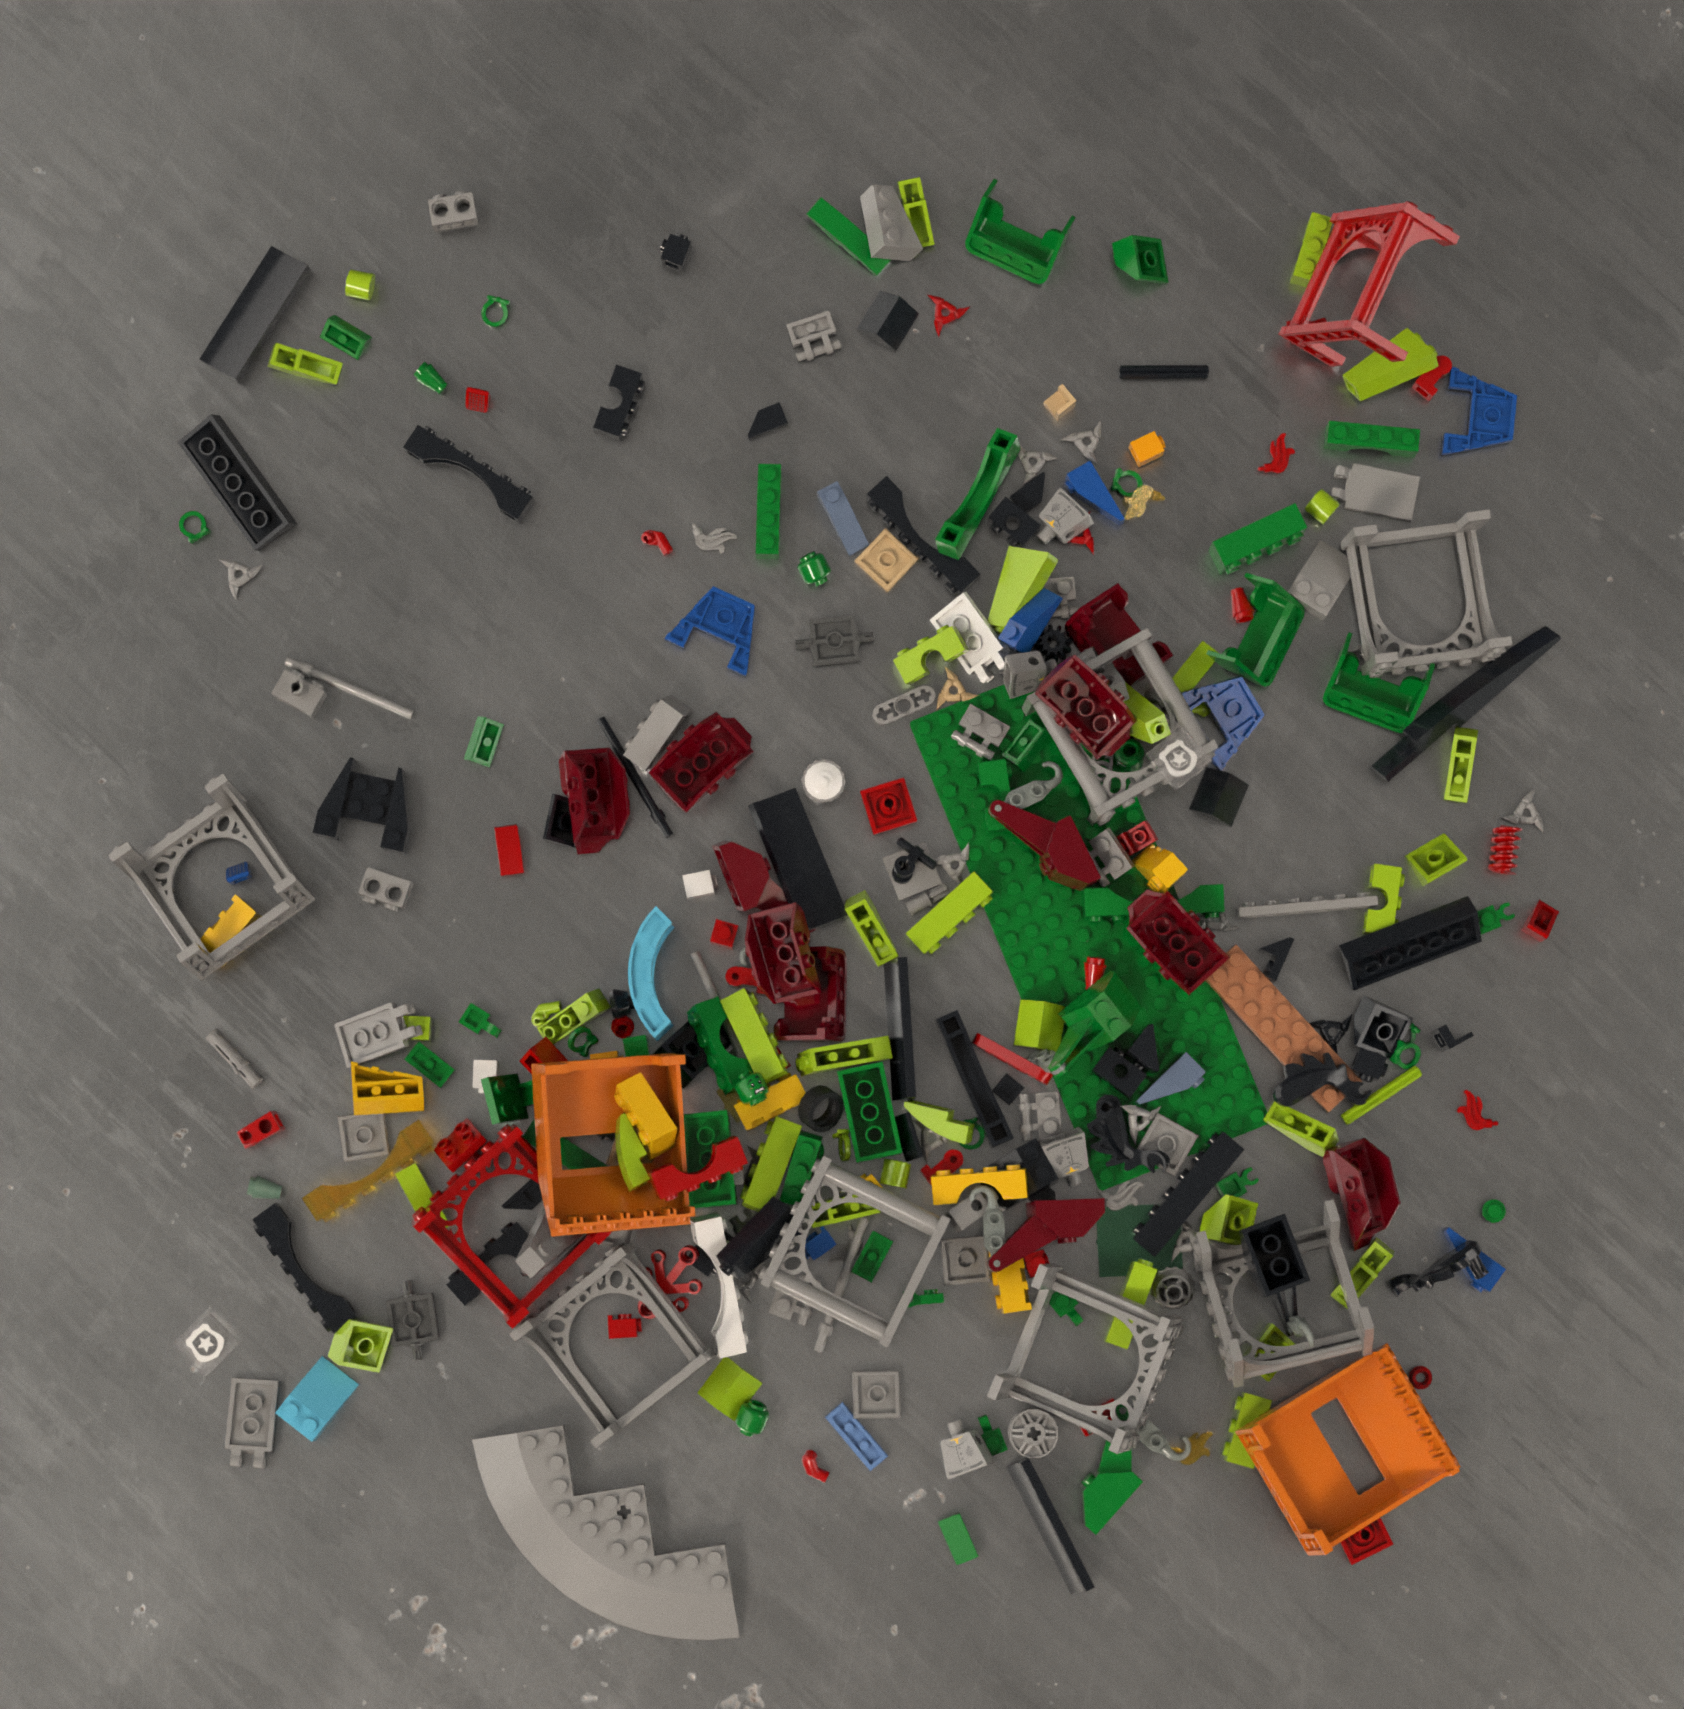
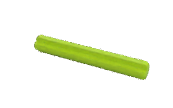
M1413 1066L1372 1093L1365 1100L1367 1101L1365 1104L1354 1105L1342 1113L1341 1118L1347 1125L1351 1124L1422 1076L1420 1069L1417 1066Z

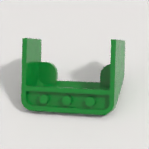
M993 179L981 199L965 240V247L973 255L1035 284H1042L1049 277L1076 217L1073 215L1070 217L1063 231L1049 229L1041 239L1002 220L1005 212L1004 207L1000 202L991 198L998 182L997 179Z
M1245 573L1244 577L1255 586L1250 595L1251 605L1256 610L1254 618L1251 620L1238 649L1228 647L1222 654L1208 650L1206 654L1224 669L1257 685L1267 687L1273 682L1304 618L1305 610L1301 603L1274 580Z
M1348 632L1325 688L1323 702L1330 708L1391 731L1403 733L1402 730L1413 722L1425 697L1435 664L1430 663L1423 679L1407 676L1402 680L1400 686L1380 678H1370L1369 675L1362 676V672L1357 670L1359 658L1354 653L1348 651L1353 634Z

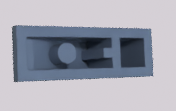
M838 481L817 491V498L848 555L851 556L867 548L869 543Z
M1185 1052L1135 1103L1141 1105L1187 1090L1191 1086L1196 1089L1205 1080L1202 1077L1205 1071Z

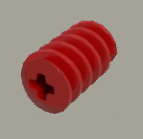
M1505 825L1493 828L1492 833L1497 836L1492 837L1491 842L1496 845L1490 847V851L1495 853V855L1489 856V860L1494 864L1488 865V870L1498 874L1516 875V873L1510 870L1518 867L1517 864L1512 862V859L1519 858L1518 855L1513 853V850L1520 849V846L1515 845L1514 841L1521 840V837L1515 835V832L1522 831V828Z

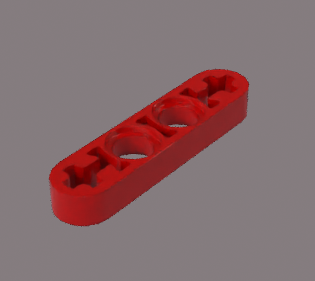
M979 1033L975 1035L971 1042L979 1049L1046 1086L1053 1077L1051 1073L1045 1072L1041 1067Z

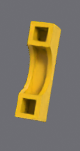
M1020 1164L1006 1165V1170H997V1166L983 1167V1171L974 1172L973 1168L959 1169L960 1173L950 1174V1170L936 1171V1175L931 1176L933 1205L957 1203L962 1191L974 1183L992 1185L1000 1192L1004 1200L1028 1197L1026 1168H1020Z

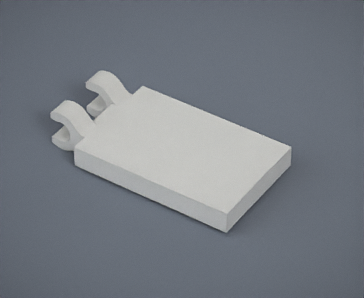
M963 592L930 619L936 630L945 625L957 627L969 649V652L957 659L969 675L976 673L984 684L986 682L989 683L995 678L987 666L995 662L999 670L1004 668L1005 655L1001 651L1006 646L998 639L999 636L967 592Z

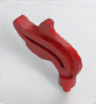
M1282 433L1277 438L1276 443L1274 441L1271 442L1270 454L1273 460L1271 463L1258 467V471L1280 474L1287 468L1289 457L1291 454H1295V450L1293 448L1286 449L1284 442L1286 433Z
M1464 1090L1466 1106H1460L1457 1112L1463 1113L1468 1126L1476 1131L1498 1126V1121L1484 1119L1481 1116L1483 1104L1480 1097H1476V1102L1474 1095L1470 1091Z

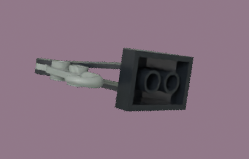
M1281 1214L1239 1230L1243 1255L1251 1276L1264 1297L1273 1295L1287 1336H1306L1309 1348H1313L1315 1345L1313 1333L1305 1317L1300 1318L1298 1315L1296 1286L1310 1281L1286 1215ZM1281 1291L1285 1293L1289 1319L1280 1295Z

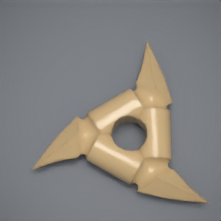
M945 667L948 680L944 684L941 693H939L937 710L945 701L962 700L963 702L979 696L966 692L961 681L958 680L959 677ZM951 687H956L958 693L951 694L949 692V689Z

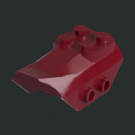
M1072 655L1058 664L1041 681L1035 691V695L1055 715L1053 720L1061 728L1066 727L1071 732L1069 737L1077 745L1081 743L1096 760L1103 755L1111 757L1130 738V728L1137 720L1123 702L1125 700L1124 696L1116 689L1112 691L1107 685L1109 680L1102 673H1095L1076 655Z
M715 712L696 726L692 724L683 732L685 736L679 742L674 740L667 746L666 749L668 751L649 772L659 788L682 811L687 813L705 795L709 794L711 796L720 788L719 783L724 778L729 780L737 772L735 768L754 752L750 748L752 736L734 717L724 718Z
M610 747L563 751L559 758L561 788L563 793L568 796L573 840L577 855L600 853L601 849L609 841L620 838L630 815V801L627 790L628 780L625 767Z
M1147 889L1128 906L1129 925L1126 929L1144 948L1145 952L1143 955L1152 964L1156 961L1161 967L1158 971L1165 979L1169 980L1172 978L1188 995L1230 958L1213 940L1216 938V935L1208 927L1203 929L1198 924L1201 919L1192 910L1187 912L1169 891L1159 893Z
M797 902L749 914L745 934V952L750 959L752 976L756 980L758 988L773 1004L783 1002L793 1006L795 1009L820 1004V993H822L815 969V958L810 952L808 945L810 942V932L804 911Z
M1361 1138L1327 1149L1323 1156L1329 1188L1334 1194L1340 1196L1346 1214L1353 1251L1369 1245L1376 1233L1388 1228L1401 1204L1390 1158L1366 1138Z

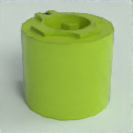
M351 269L346 278V296L370 301L375 288V274Z
M1321 489L1306 505L1305 511L1324 525L1340 506V503Z
M884 1159L879 1184L907 1189L911 1164L893 1159Z

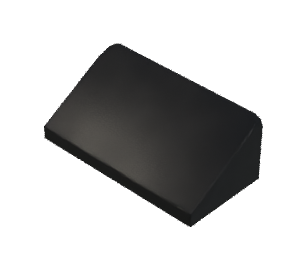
M906 1112L896 1116L895 1121L905 1161L909 1162L921 1158L923 1153L911 1114Z

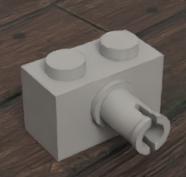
M284 670L271 694L314 719L328 696L323 691L324 686L313 680L311 684L303 680L305 676L295 670H292L291 673Z

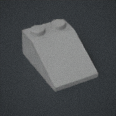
M1320 540L1287 592L1303 605L1305 611L1323 621L1351 578L1348 557Z

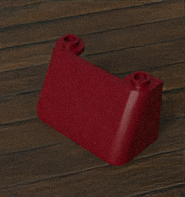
M1119 583L1080 607L1066 622L1065 630L1069 632L1068 636L1080 652L1093 646L1099 656L1141 632L1124 609L1128 605V594ZM1156 641L1152 644L1163 664L1174 656L1165 643ZM1134 655L1126 660L1121 656L1112 661V664L1123 680L1131 687L1146 677Z
M828 946L809 947L810 952L815 958V969L822 990L819 999L820 1004L795 1009L793 1006L784 1003V1018H779L774 1024V1035L777 1041L841 1042L846 1036V953L842 949Z

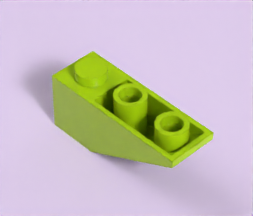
M600 988L584 994L537 1027L543 1038L547 1037L554 1045L569 1036L576 1028L585 1026L611 1007Z

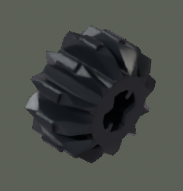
M1051 624L1048 625V632L1044 629L1036 641L1038 643L1034 644V650H1040L1039 652H1041L1042 657L1045 655V661L1053 658L1058 663V657L1066 660L1067 656L1065 653H1071L1072 651L1069 645L1073 641L1067 638L1069 632L1064 631L1061 633L1062 627L1060 625L1056 630H1053ZM1052 641L1057 642L1054 648L1050 647Z

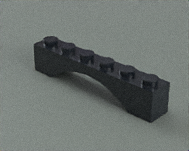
M417 425L403 446L407 454L423 464H450L473 473L491 490L500 512L517 523H521L535 502L530 490L524 486L516 487L512 484L513 480L505 474L497 475L493 472L494 468L485 462L480 464L473 460L475 456L466 450L461 452L454 448L456 444L451 440L438 438L435 436L437 432L430 427L425 426L423 428Z
M885 476L867 493L866 499L868 501L866 503L875 513L877 511L881 513L883 522L890 529L894 527L899 532V539L905 545L910 544L915 549L913 553L920 561L923 562L925 560L931 566L929 570L937 578L941 576L945 580V587L953 595L955 593L961 595L980 579L981 574L965 557H960L959 560L941 554L918 535L906 515L902 491L888 476Z
M958 1010L936 1019V1024L991 1149L1013 1140L1014 1137L986 1079Z
M274 1203L252 1219L255 1223L253 1226L254 1230L260 1237L264 1236L269 1242L266 1245L268 1250L274 1257L276 1255L279 1256L282 1261L280 1264L281 1268L287 1275L291 1274L296 1280L293 1283L300 1294L305 1293L309 1298L307 1304L314 1313L319 1312L323 1318L320 1322L327 1332L332 1331L336 1333L349 1319L355 1320L360 1317L346 1297L324 1290L304 1272L293 1248L291 1235L292 1221L279 1203Z

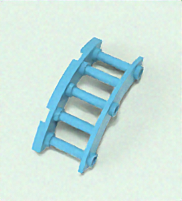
M655 906L641 924L632 944L628 963V984L639 1018L658 1042L674 1025L663 1012L656 995L654 982L655 964L664 941L675 927L667 916Z

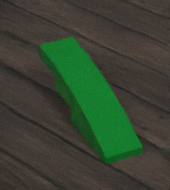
M822 197L806 213L837 245H841L855 260H859L874 276H877L890 262V259L871 258L867 235Z

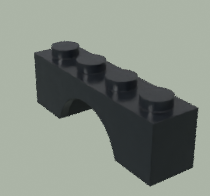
M512 1222L508 1223L501 1230L503 1234L497 1240L493 1237L483 1246L485 1250L478 1257L485 1264L499 1255H511L517 1258L523 1243L529 1236L528 1232L519 1222H516L514 1225ZM459 1269L448 1277L450 1282L446 1285L464 1306L470 1304L482 1293Z

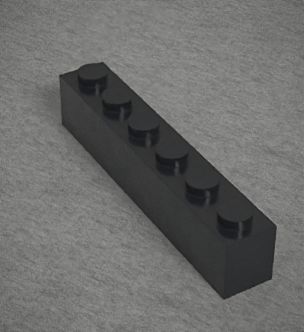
M1221 1131L1220 1134L1215 1132L1207 1141L1210 1146L1205 1152L1200 1150L1192 1159L1195 1164L1190 1170L1185 1168L1177 1177L1180 1182L1175 1188L1170 1186L1162 1195L1165 1200L1160 1206L1155 1204L1147 1213L1150 1218L1145 1224L1140 1222L1132 1231L1135 1234L1132 1239L1153 1257H1156L1245 1150L1225 1132Z

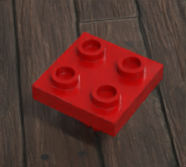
M904 777L860 791L873 836L917 822Z
M466 1118L463 1122L456 1125L450 1135L439 1141L434 1151L446 1167L454 1173L465 1161L468 1162L472 1157L477 1159L480 1155L476 1151L487 1140L476 1126Z
M1381 1517L1340 1542L1350 1565L1394 1545Z

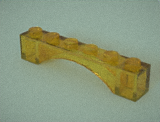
M418 1119L399 1132L396 1144L390 1155L370 1175L346 1185H320L304 1196L302 1200L317 1222L323 1220L326 1223L337 1216L335 1212L343 1207L346 1210L355 1204L356 1197L361 1194L364 1197L376 1189L374 1185L380 1181L386 1183L395 1177L393 1172L399 1168L403 1170L415 1163L413 1159L420 1154L422 1157L428 1155L434 1150L432 1146L436 1142L423 1122Z

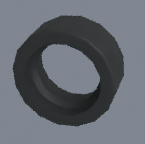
M819 1085L813 1087L802 1097L798 1107V1116L802 1123L815 1132L828 1131L838 1123L842 1116L843 1100L840 1095L827 1086ZM828 1098L826 1111L822 1116L813 1120L816 1106L823 1099Z

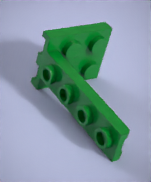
M518 1073L481 1079L492 1125L529 1118L526 1107L534 1105L532 1080L520 1084Z

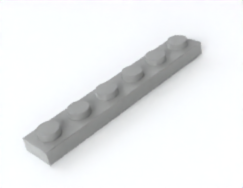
M1370 892L1358 893L1357 898H1348L1347 894L1335 895L1333 900H1325V896L1312 897L1309 902H1302V898L1289 899L1286 904H1279V900L1265 901V905L1256 906V902L1242 903V907L1237 909V919L1373 908L1378 905L1377 896H1371Z

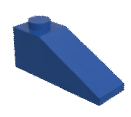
M1091 461L1066 474V482L1064 484L1070 494L1074 493L1077 499L1120 526L1124 523V516Z
M1043 588L1009 619L998 639L1018 653L1030 652L1063 598Z
M1444 1228L1443 1233L1452 1250L1467 1241L1451 1228ZM1481 1251L1479 1257L1488 1270V1274L1476 1280L1469 1266L1462 1269L1467 1279L1472 1281L1470 1286L1480 1293L1483 1290L1490 1292L1506 1270Z

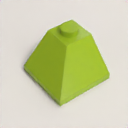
M1225 1195L1203 1214L1200 1232L1206 1231L1207 1238L1212 1241L1229 1245H1241L1239 1230L1254 1225L1258 1203Z
M349 1319L334 1334L328 1357L340 1366L380 1373L393 1328Z

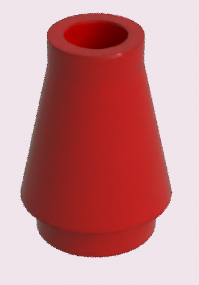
M1239 587L1231 590L1232 617L1237 623H1245L1252 620L1255 611L1244 592V588Z
M1087 957L1086 962H1084L1086 990L1103 977L1107 966L1104 958Z

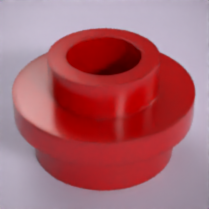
M626 1016L614 1019L611 1023V1030L615 1036L627 1038L634 1030V1022Z
M1416 1366L1411 1369L1408 1378L1414 1388L1425 1389L1432 1382V1373L1424 1366ZM1418 1373H1422L1424 1375V1380L1422 1382H1418L1416 1380V1375Z

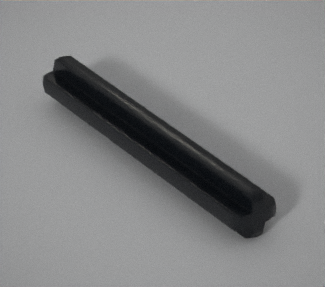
M1121 365L1119 367V378L1185 379L1208 378L1209 367L1207 365Z

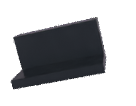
M1446 1024L1431 1031L1442 1052L1474 1036L1470 1032L1455 1040Z

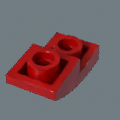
M1148 820L1141 822L1116 837L1129 857L1159 840Z
M517 824L494 827L500 875L524 873Z

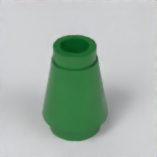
M424 362L414 373V376L417 378L416 381L438 394L448 385L432 364Z

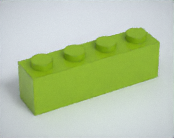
M974 871L905 934L923 954L928 952L933 954L941 947L939 942L945 936L949 939L958 931L956 927L962 921L966 924L976 915L973 911L979 905L983 908L993 899L990 895L994 892Z
M743 988L720 1000L753 1072L761 1073L766 1084L788 1074L786 1069L788 1062L784 1054H779L776 1048L779 1045L773 1032L769 1033L766 1027L769 1022L763 1012L760 1013L756 1006L759 1004L755 993H750L747 989Z
M778 1116L774 1118L773 1122L768 1121L764 1131L767 1134L765 1143L760 1142L756 1155L760 1156L757 1165L752 1163L748 1173V1177H751L749 1186L744 1185L739 1197L743 1199L741 1206L759 1212L773 1196L776 1197L802 1128L801 1125Z

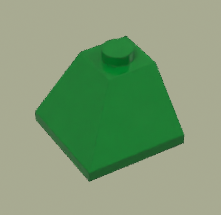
M1130 235L1112 243L1115 265L1134 279L1163 284L1169 283L1161 239Z

